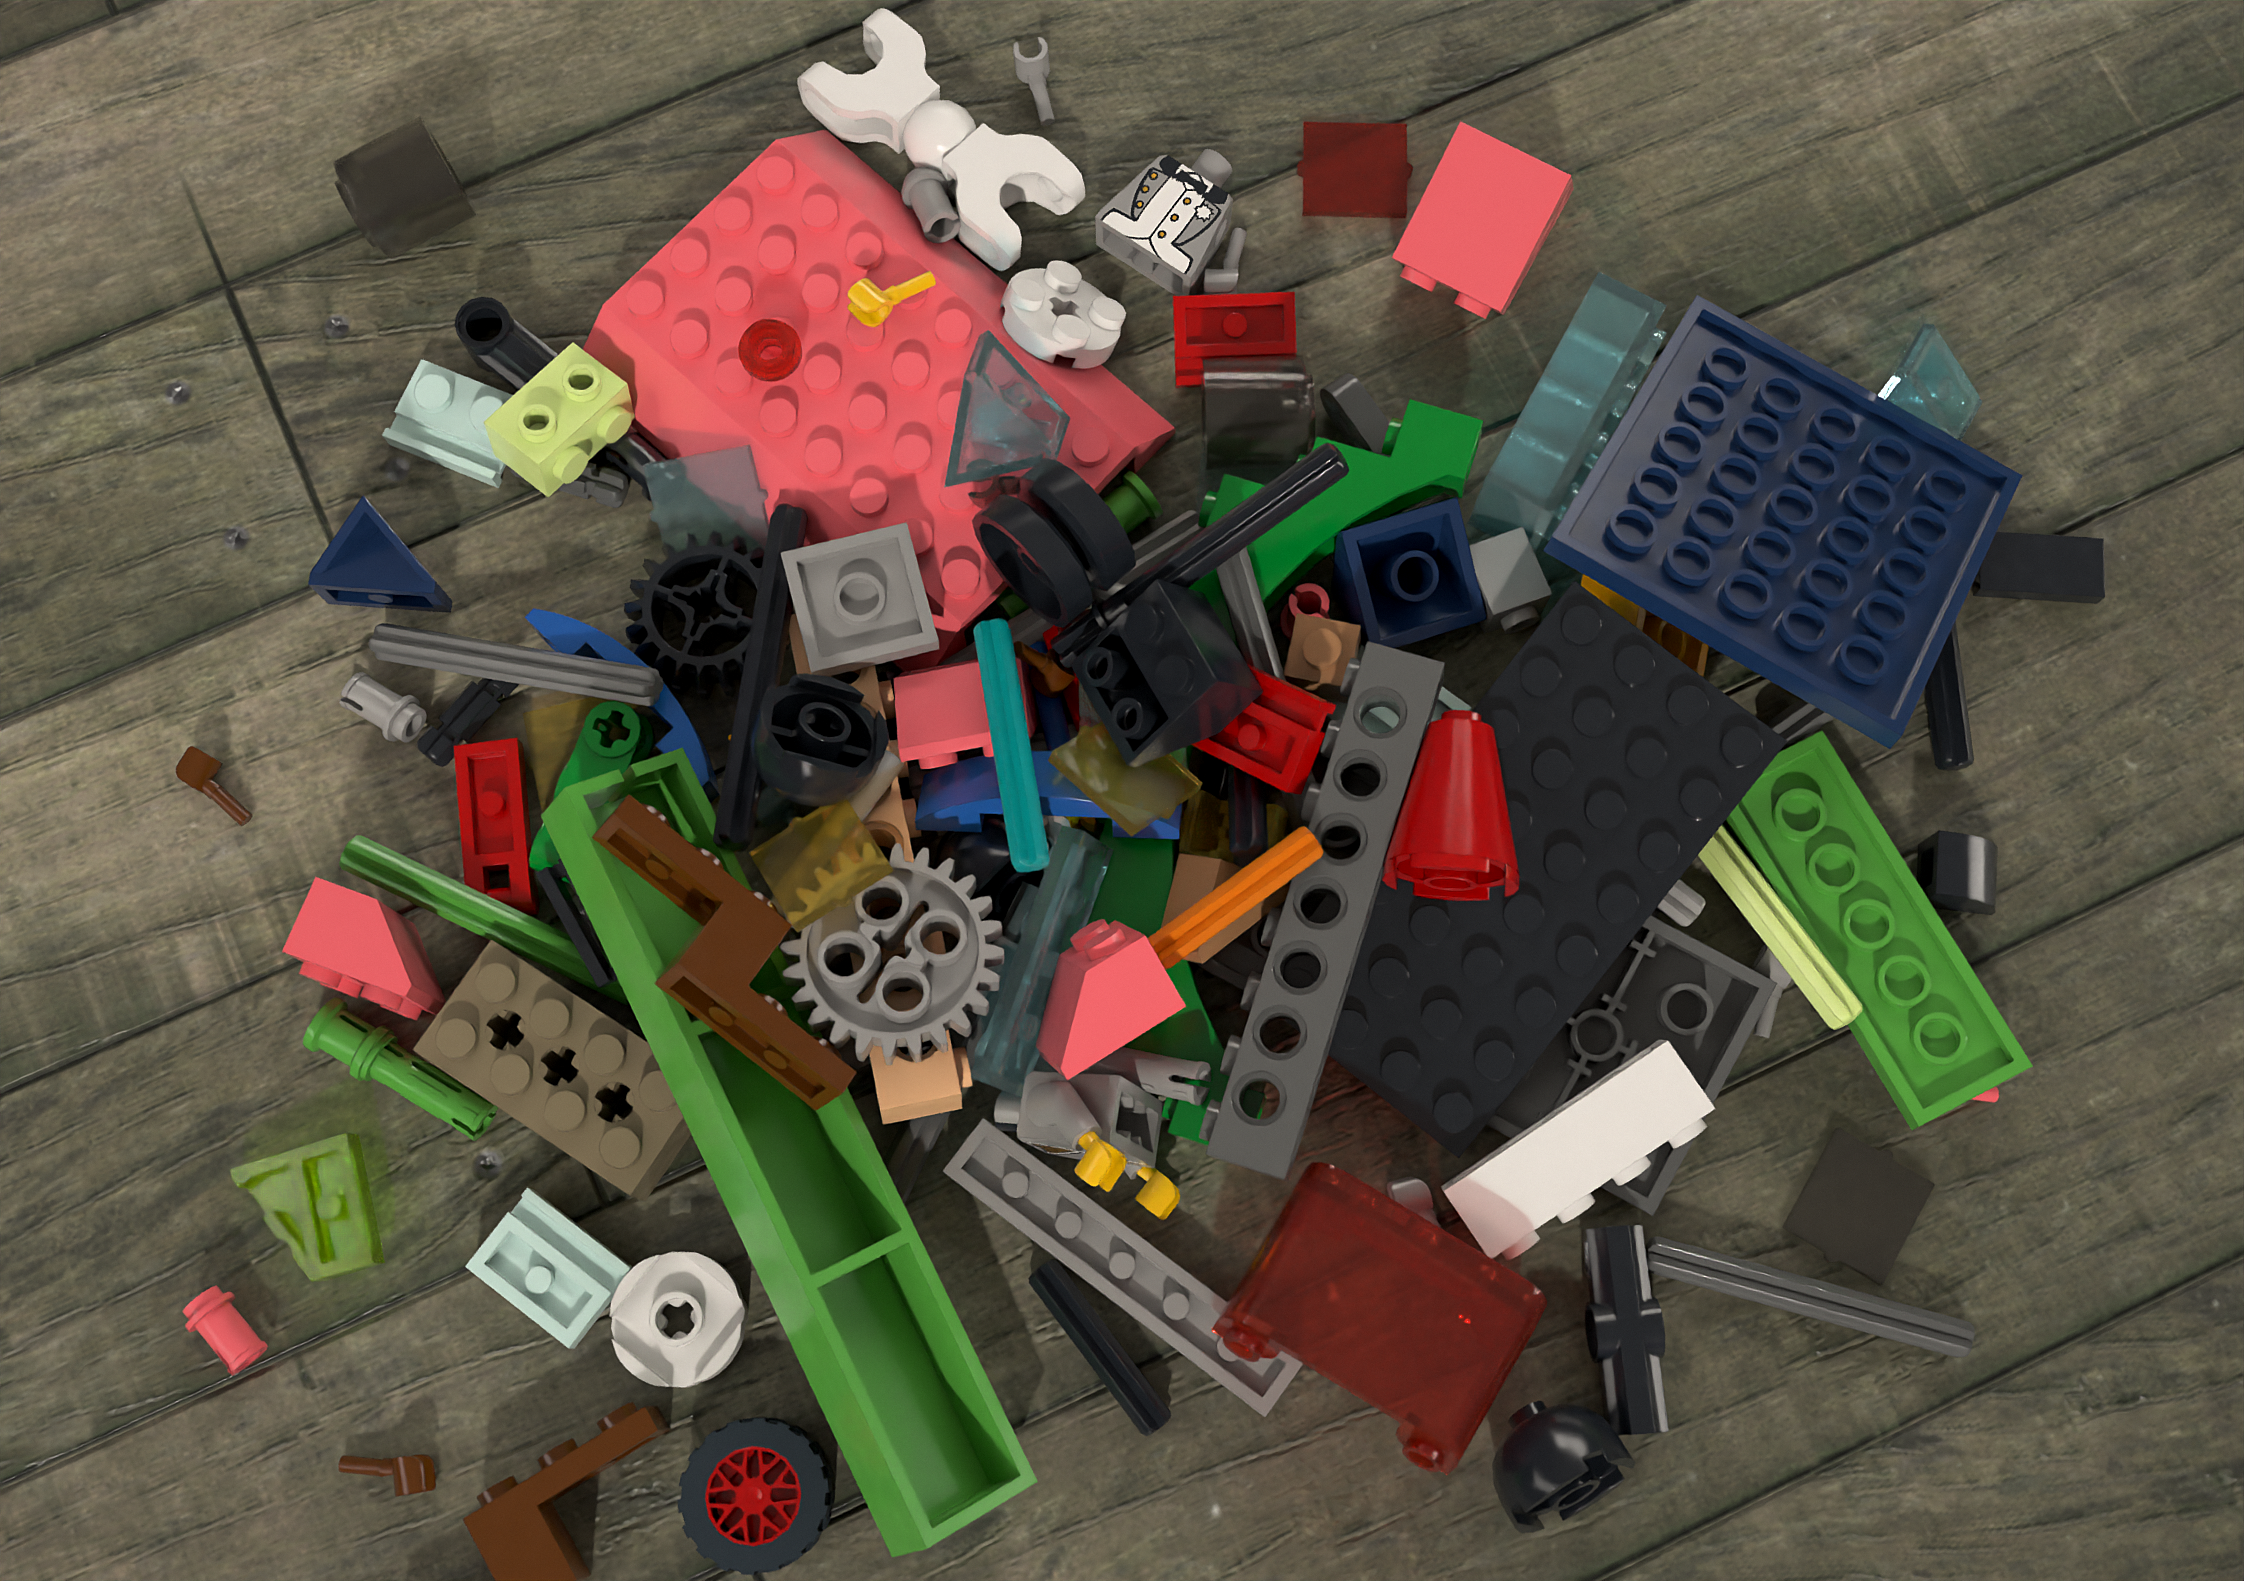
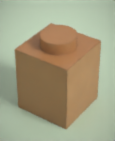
M1297 613L1284 670L1286 682L1320 698L1348 703L1349 698L1340 696V690L1350 658L1357 659L1361 643V625Z

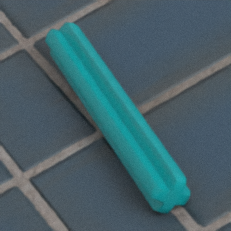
M996 618L978 623L973 631L1011 863L1017 872H1031L1046 868L1050 859L1011 629L1006 620Z

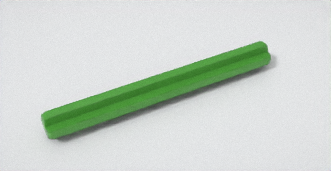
M362 835L355 836L345 846L339 862L342 870L486 939L493 940L509 950L620 1003L630 1005L619 980L607 987H597L568 934ZM601 950L607 963L612 967L606 953Z

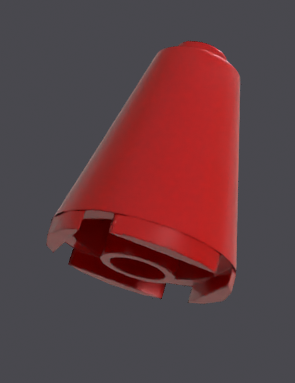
M1467 710L1445 711L1441 714V719L1432 721L1427 725L1383 863L1382 880L1388 887L1396 890L1398 878L1414 882L1413 895L1451 901L1489 900L1490 887L1505 885V897L1513 895L1519 889L1520 874L1494 729L1492 726L1481 722V715L1476 712Z

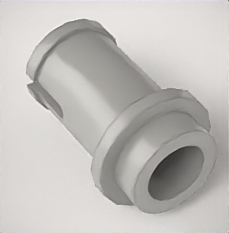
M919 167L909 172L905 177L901 190L902 200L909 209L915 211L928 241L933 243L947 242L956 236L961 227L960 219L953 210L947 196L949 191L948 183L941 173L928 167Z
M359 672L352 676L341 692V695L344 696L340 699L341 707L353 711L381 728L384 738L389 741L401 740L405 743L410 742L419 734L426 721V711L420 708L419 699L412 695L402 697L371 679L364 672Z

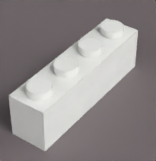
M1658 1040L1442 1185L1441 1188L1488 1258L1491 1260L1502 1253L1508 1261L1538 1242L1540 1237L1535 1232V1229L1556 1215L1562 1223H1565L1591 1207L1596 1202L1591 1192L1611 1178L1620 1186L1645 1171L1651 1165L1646 1155L1666 1141H1669L1673 1148H1677L1696 1137L1707 1128L1702 1117L1713 1111L1715 1107L1669 1041Z

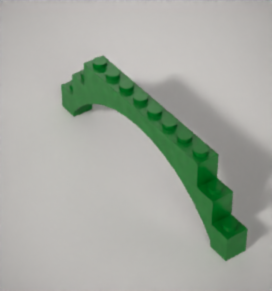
M1410 399L1404 418L1392 417L1386 432L1382 454L1391 457L1317 436L1312 451L1324 443L1335 445L1346 459L1349 472L1341 480L1247 546L1266 615L1313 567L1335 552L1337 534L1340 531L1395 515L1443 494L1462 498L1480 443L1484 420ZM1300 454L1299 457H1298L1297 462L1300 461L1301 459H1303V458H1304L1305 456H1307V455H1305V454ZM1224 473L1218 493L1209 490L1205 496L1199 515L1198 526L1207 528L1265 485ZM1214 569L1190 586L1189 589L1204 593L1239 650L1217 571ZM1186 746L1139 766L1159 772L1182 783L1184 790L1194 746ZM1118 752L1117 760L1124 761L1122 755ZM1097 818V822L1105 825L1097 848L1087 846L1082 856L1076 877V882L1084 885L1076 909L1071 907L1065 909L1056 933L1055 943L1063 946L1061 953L1073 946L1070 938L1076 932L1101 919H1105L1107 924L1116 920L1144 934L1147 939L1160 930L1177 865V839L1113 837L1112 818ZM1182 959L1171 968L1165 970L1186 1007L1122 1047L1195 1062L1203 1061L1210 1064L1211 1082L1185 1078L1184 1081L1187 1084L1210 1088L1205 1101L1201 1105H1193L1187 1101L1166 1097L1162 1110V1117L1171 1120L1168 1133L1208 1147L1209 1141L1199 1138L1202 1122L1211 1099L1222 1102L1230 1076L1220 1073L1225 1050L1201 1000L1190 961ZM1252 1089L1246 1091L1243 1098V1108L1249 1117L1260 1119L1267 1099L1266 1095Z

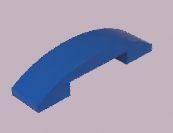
M535 608L525 616L537 634L555 652L649 667L615 639L576 619ZM664 684L658 702L655 705L647 706L671 729L656 744V747L662 754L683 748L708 801L712 803L720 794L709 754L687 714Z
M1031 751L1042 815L1112 818L1113 837L1179 839L1183 802L1182 783L1142 766H1127L1126 762L1122 760L1076 752ZM984 755L958 761L924 775L915 817L916 830L981 832L984 814H1003L994 756L985 757Z

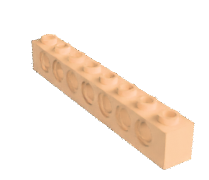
M793 614L791 615L789 635L797 675L803 673L811 674L797 616ZM875 665L853 670L852 672L858 674L859 677L849 685L864 695L860 705L866 708L874 719L878 710L885 720L896 718L891 681L878 682ZM898 739L889 740L886 750L900 759ZM907 761L903 762L904 767L834 859L833 866L836 880L842 876L840 857L845 855L857 868L865 866L866 864L861 858L866 852V847L886 846L893 849L895 844H901L904 861L914 862L910 838L921 836V830H916L915 826L916 803L914 798L902 800L898 778L909 777ZM844 802L822 807L826 826ZM888 897L878 898L867 906L865 913L874 918L877 912L885 907L896 906L901 908V905L896 900ZM923 904L919 905L912 914L908 929L897 948L893 951L881 948L882 971L876 980L874 979L872 984L858 996L860 1003H867L871 999L885 966L893 956L906 959L905 936L910 928H913L916 921L925 913ZM942 931L929 934L922 944L923 947L934 954H946ZM850 952L855 974L862 968L865 960L859 955ZM916 989L906 992L893 990L887 996L885 1003L893 1010L899 1012L909 1011L921 1002L923 996ZM949 1030L945 1031L948 1051L942 1053L933 1044L932 1048L922 1055L921 1062L915 1063L911 1056L905 1055L897 1048L893 1064L886 1065L882 1047L873 1045L869 1055L883 1125L962 1109L960 1088L972 1086V1078L965 1046L952 1049Z

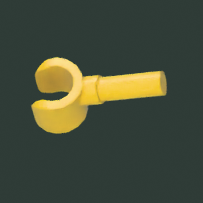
M928 271L896 286L892 285L882 292L870 279L864 278L855 283L848 291L847 296L852 302L847 306V309L864 325L876 327L885 321L894 305L901 303V300L935 286L936 281L933 274Z

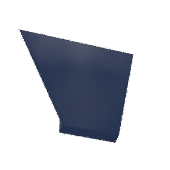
M364 495L315 564L309 576L308 585L328 604L451 613L452 600Z

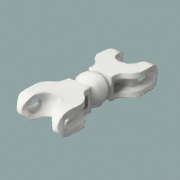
M884 8L877 9L862 22L865 52L876 64V68L864 74H845L823 61L817 62L797 78L803 104L817 120L839 139L855 143L882 142L898 154L905 149L916 168L928 167L941 173L948 183L949 191L947 195L955 202L956 213L961 222L958 232L960 241L996 270L1003 271L1010 268L1020 258L1022 237L1018 225L1009 217L1005 209L1017 202H1035L1057 215L1067 214L1085 198V186L1081 173L1068 158L1043 137L1029 134L1002 135L996 133L984 123L976 129L974 120L965 108L950 100H940V86L926 74V51L922 36L894 13Z

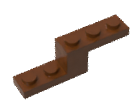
M628 795L591 838L700 923L654 984L817 1111L843 1094L857 1072L842 1061L841 1054L836 1047L823 1038L809 1035L788 1018L786 1009L777 1000L766 994L756 993L749 987L751 981L789 931L792 924L778 914L777 908L766 896L756 891L748 890L725 872L722 863L716 856L705 849L694 847L670 828L668 820L660 811L650 805L641 804L631 795Z
M634 1402L627 1403L597 1422L602 1432L580 1447H578L574 1438L567 1440L537 1459L542 1470L520 1484H518L514 1475L510 1476L476 1497L481 1508L463 1518V1521L495 1581H582L591 1575L553 1502L669 1431L670 1427L658 1406H644L638 1410Z

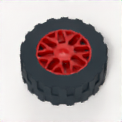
M755 1417L740 1419L727 1423L726 1426L719 1430H714L704 1438L705 1442L699 1448L693 1450L688 1458V1461H690L686 1472H682L678 1485L682 1486L681 1499L677 1500L678 1513L683 1515L685 1525L682 1528L687 1538L693 1539L698 1547L696 1551L704 1559L710 1558L717 1563L716 1567L727 1572L731 1570L741 1572V1575L770 1573L798 1560L819 1541L817 1539L823 1530L827 1528L830 1521V1509L835 1501V1490H832L831 1477H834L831 1465L827 1464L822 1454L824 1453L818 1442H814L806 1435L808 1432L799 1426H793L786 1423L785 1420L777 1418Z

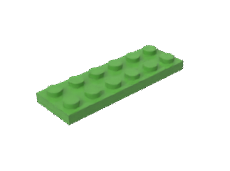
M1820 731L1779 752L1724 822L1740 848L1861 1002L1862 1012L1855 1020L1848 1024V1027L1910 1129L1914 1130L2031 1068L2033 1065L1824 732Z

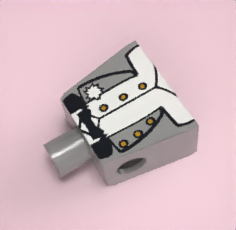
M1205 149L1190 169L1169 155L1157 157L1095 216L1096 245L1175 296L1195 295L1204 279V269H1209L1231 223L1233 199L1226 191L1221 189L1222 185L1232 174L1230 163L1222 155L1210 149Z

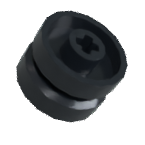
M1044 458L1018 480L1015 485L1017 498L1000 494L975 515L972 524L975 536L985 555L1014 593L1044 620L1052 625L1064 628L1093 603L1091 588L1107 592L1131 572L1136 566L1134 549L1125 530L1095 490L1069 467L1056 459Z

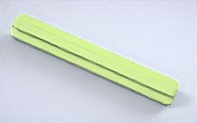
M1722 824L1698 854V857L1828 1027L1836 1030L1848 1025L1862 1012L1861 1002Z

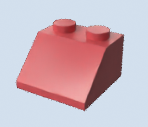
M1101 919L1080 929L1070 938L1073 946L1059 954L1036 1048L1041 1057L1067 1080L1186 1007L1147 937L1116 920L1107 924L1105 919Z

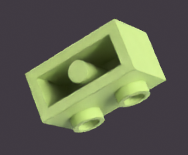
M572 342L484 421V425L494 455L544 495L550 497L563 484L576 480L586 468L588 461L607 443L618 441L629 429L635 415L628 384Z

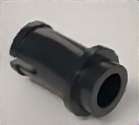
M628 429L618 441L610 444L609 447L613 450L607 451V459L611 463L616 464L643 487L642 495L650 502L658 501L661 504H667L673 501L683 490L686 484V476L681 473L682 465L675 459L666 460L640 438L639 434L633 429Z

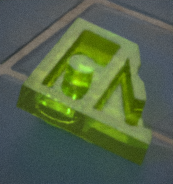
M344 1133L230 1169L231 1178L238 1188H246L250 1191L267 1213L262 1219L277 1238L285 1240L290 1245L293 1259L311 1282H325L385 1263L359 1134Z

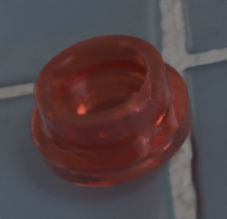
M761 319L751 324L743 333L738 346V354L742 366L748 374L761 381L774 382L787 378L798 368L802 359V344L797 332L787 323L775 319ZM776 346L782 349V353L774 359L765 360L760 357L763 350L767 347Z

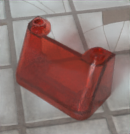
M1312 1162L1306 1166L1283 1202L1211 1331L1223 1338L1222 1342L1230 1352L1249 1362H1258L1260 1358L1273 1359L1277 1357L1280 1351L1290 1355L1400 1422L1396 1430V1436L1404 1446L1402 1449L1403 1455L1414 1465L1430 1472L1442 1471L1448 1475L1460 1463L1543 1315L1547 1300L1545 1295L1527 1279L1346 1171L1327 1163Z

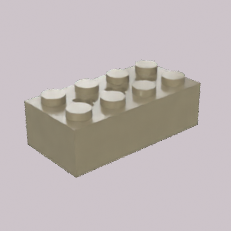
M493 940L489 941L412 1049L628 1195L642 1201H646L691 1135L648 1042ZM514 1025L517 1026L520 1032L525 1034L517 1046L509 1043L506 1038L508 1031ZM566 1060L572 1061L571 1064L574 1068L579 1070L571 1082L563 1079L558 1072ZM629 1092L626 1100L633 1106L631 1113L626 1118L616 1114L612 1120L614 1110L611 1105L617 1096L625 1097L626 1093Z

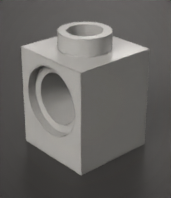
M1520 527L1469 545L1487 617L1486 620L1479 622L1484 634L1502 627L1506 634H1511L1537 623L1540 620L1539 614L1544 610L1552 592L1524 528Z

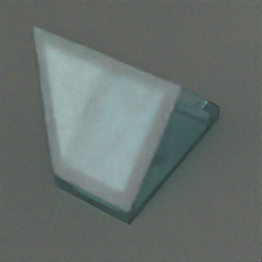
M1922 313L1879 388L1877 395L1961 441L1983 401L1935 325L1929 324L1924 313Z
M989 330L979 335L963 378L944 488L1032 468L1044 458L1057 459L1070 421L1067 413Z

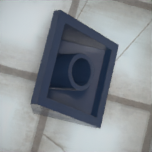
M1451 497L1351 527L1337 534L1331 592L1349 623L1361 625V643L1364 648L1367 641L1390 648H1397L1487 619L1457 497Z

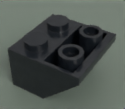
M1157 579L1070 664L1127 766L1137 767L1220 733L1264 692L1204 593Z

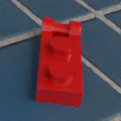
M516 737L454 746L464 885L529 916L537 915L540 907L539 893L534 870L531 869L529 864L532 841L523 743ZM509 869L510 886L491 889L489 872Z

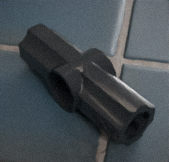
M1623 1225L1583 1230L1582 1245L1584 1246L1585 1271L1588 1278L1590 1302H1587L1585 1306V1331L1591 1359L1594 1363H1598L1604 1418L1618 1436L1669 1432L1664 1398L1665 1391L1659 1359L1665 1353V1326L1660 1304L1656 1297H1651L1642 1225Z

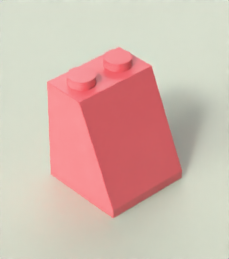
M1460 121L1392 256L1396 262L1404 265L1400 277L1429 292L1433 291L1437 282L1458 292L1454 304L1483 319L1487 318L1491 309L1504 315L1574 189L1571 175Z

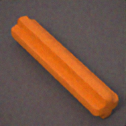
M1299 827L1151 935L1148 941L1164 969L1174 966L1319 860L1324 851L1313 833L1306 827Z

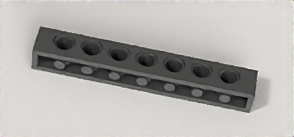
M1367 641L1362 660L1350 658L1341 685L1340 696L1349 698L1342 722L1331 719L1328 725L1320 757L1330 761L1323 783L1311 782L1304 800L1301 819L1310 822L1308 829L1319 841L1322 848L1325 839L1331 833L1338 830H1347L1354 833L1359 838L1361 844L1355 855L1345 860L1333 859L1324 852L1319 860L1286 883L1290 885L1283 910L1272 907L1269 912L1261 938V945L1270 948L1263 973L1251 971L1240 1009L1250 1012L1242 1037L1231 1035L1221 1063L1220 1073L1230 1076L1222 1102L1211 1099L1200 1130L1199 1138L1209 1141L1206 1154L1212 1158L1286 1182L1289 1181L1381 885L1386 853L1427 725L1432 720L1443 685L1444 662ZM1376 707L1389 708L1399 717V722L1394 729L1381 734L1373 733L1366 729L1362 724V720L1368 711ZM1365 768L1373 771L1380 779L1377 789L1367 796H1354L1348 793L1343 788L1342 783L1346 775L1352 770ZM1320 892L1334 895L1341 903L1340 911L1335 919L1325 924L1313 923L1303 915V907L1307 899ZM1307 955L1317 960L1321 965L1319 978L1313 985L1307 988L1291 987L1283 979L1284 968L1292 958ZM1277 1019L1294 1021L1300 1027L1301 1032L1300 1040L1296 1047L1283 1054L1269 1051L1263 1043V1034L1266 1027ZM1257 1083L1272 1084L1278 1089L1280 1094L1278 1109L1272 1116L1265 1119L1251 1118L1245 1113L1243 1108V1098L1246 1091Z

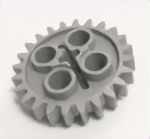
M895 844L891 851L890 860L880 862L874 848L869 846L866 847L865 866L857 868L848 857L843 855L840 857L842 871L840 878L836 880L821 870L816 874L822 891L820 896L803 891L799 893L800 906L808 916H787L786 920L792 924L789 931L801 939L781 943L783 957L799 963L785 969L783 975L787 986H804L792 997L796 1011L816 1007L808 1020L810 1030L816 1033L829 1025L833 1026L830 1043L837 1050L850 1038L856 1040V1055L859 1061L863 1062L874 1045L882 1047L886 1065H892L896 1057L897 1048L907 1046L910 1056L917 1063L921 1062L922 1042L931 1040L937 1049L945 1053L948 1051L945 1031L950 1027L966 1037L971 1034V1024L965 1014L967 1010L979 1015L986 1016L988 1014L989 1002L979 990L999 991L1000 976L986 967H993L1004 963V949L988 944L1002 936L1001 921H981L992 911V899L990 896L970 900L976 889V878L973 875H969L956 883L953 882L955 872L953 859L948 858L934 870L930 868L928 848L923 847L912 863L904 861L901 844ZM888 897L896 900L901 905L899 912L887 920H877L865 913L867 906L878 898ZM921 904L927 905L929 907L928 912L924 913L916 921L913 928L911 927L905 936L906 959L893 956L885 966L871 999L867 1003H860L857 1000L858 996L872 984L874 979L876 980L882 971L881 948L883 947L888 951L895 950L903 939V935L908 929L911 916L916 908ZM936 931L952 933L959 940L958 945L946 954L931 953L922 944L929 934ZM852 952L865 960L862 968L850 976L841 977L828 970L830 961L841 953ZM899 987H912L923 996L921 1002L909 1011L899 1012L891 1009L885 1003L887 996Z

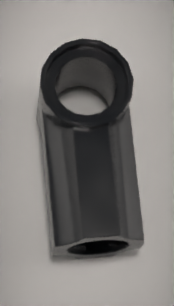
M479 297L471 299L456 314L454 324L456 333L473 361L479 368L496 374L517 392L559 355L515 321L504 305L493 298ZM501 329L499 334L492 340L486 342L479 341L487 331Z

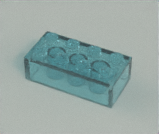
M1598 272L1486 476L1467 524L1493 537L1523 527L1534 553H1536L1543 538L1548 541L1551 539L1615 432L1627 406L1667 332L1656 327L1667 305Z

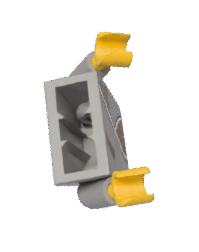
M1032 1071L1025 1077L1023 1093L1003 1091L999 1094L994 1111L996 1127L1000 1131L1017 1132L1019 1140L1049 1155L1081 1159L1074 1172L1089 1185H1099L1109 1192L1123 1171L1127 1173L1130 1179L1141 1177L1147 1183L1134 1199L1160 1220H1165L1180 1201L1181 1195L1176 1185L1155 1168L1164 1103L1122 1076L1079 1073L1067 1080L1058 1072Z

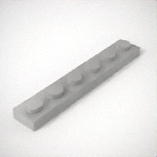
M982 1118L943 1170L948 1177L1263 1417L1267 1416L1305 1362L984 1118Z

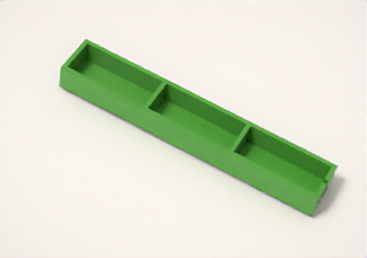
M680 748L632 764L623 774L617 769L567 786L541 815L549 835L892 1558L928 1549L1037 1483L1038 1481L848 1088L845 1089L843 1094L817 1111L654 984L700 923L591 838L628 795H631L639 803L650 805L660 811L668 820L670 828L694 847L705 849L716 856L722 863L725 872L745 888L751 890L734 852L717 847L713 841L717 817L684 749ZM778 945L751 981L749 987L756 993L766 994L777 1000L786 1009L788 1018L809 1035L823 1038L820 1031L813 1033L809 1028L810 1010L796 1011L792 997L800 989L798 986L786 985L783 971L789 968Z

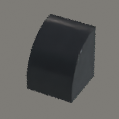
M1938 830L1919 843L1916 880L1933 908L1993 915L1996 908L1998 847L1993 842L1981 837Z

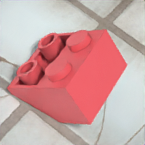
M978 658L903 672L893 678L898 750L901 762L918 759L920 769L936 768L959 761L958 756L965 754V750L978 747L983 748L985 757L994 756ZM1016 658L1029 738H1031L1040 722L1032 683L1029 679L1028 664Z
M315 877L282 952L303 962L299 974L320 982V985L356 999H358L360 994V997L417 1021L422 1010L437 1015L445 1005L446 1000L415 924L375 898Z

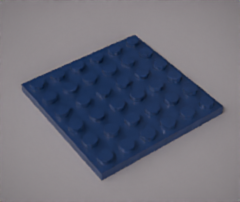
M1697 295L1553 533L1544 552L1891 749L1905 731L2023 475Z

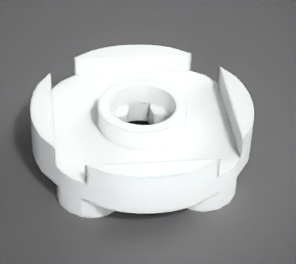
M1057 260L1051 261L1046 269H1027L1014 275L1008 283L1000 308L1003 306L1005 308L1002 323L1006 332L1023 349L1053 363L1056 354L1068 358H1076L1072 368L1081 369L1099 366L1109 359L1120 337L1121 326L1126 316V312L1120 303L1106 297L1097 288L1082 280V275L1076 267L1067 262Z
M669 1252L663 1255H656L644 1259L634 1266L624 1276L613 1295L610 1317H612L611 1330L614 1337L612 1342L615 1353L621 1363L633 1375L646 1383L655 1386L691 1387L712 1379L730 1364L744 1339L745 1324L748 1320L749 1310L736 1279L716 1260L696 1252ZM687 1301L694 1308L690 1319L695 1325L689 1334L678 1331L671 1338L663 1331L668 1324V1319L662 1312L669 1303L675 1307H681Z

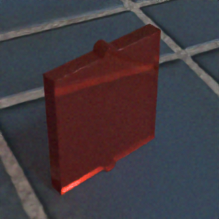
M1303 123V161H1300L1297 165V174L1302 177V216L1406 219L1407 179L1411 177L1413 166L1407 163V124Z

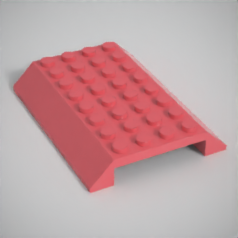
M826 129L776 139L603 304L583 347L586 353L628 384L635 415L630 427L667 460L675 459L682 465L681 473L764 547L766 546L771 515L775 512L776 507L783 503L804 509L808 516L803 547L907 522L939 640V649L892 661L903 672L939 666L944 660L967 647L964 631L1008 587V584L1001 578L985 555L975 536L972 520L980 510L1000 494L1017 498L1015 485L1018 480L1044 458L1056 459L1069 467L1099 494L1124 467L1136 474L1176 431L1173 425L1102 365L1086 369L1072 368L1076 358H1068L1056 354L1053 363L1032 355L1018 345L1006 332L1002 323L1005 308L1004 306L1000 308L1008 285L954 238L943 243L928 241L915 211L905 205L901 193ZM928 271L935 278V286L901 300V303L894 305L889 316L879 326L869 327L864 325L847 309V306L852 302L847 296L848 291L861 279H870L883 292L892 285L896 286Z

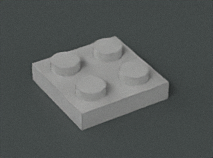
M907 522L781 552L811 674L833 676L939 649V640Z

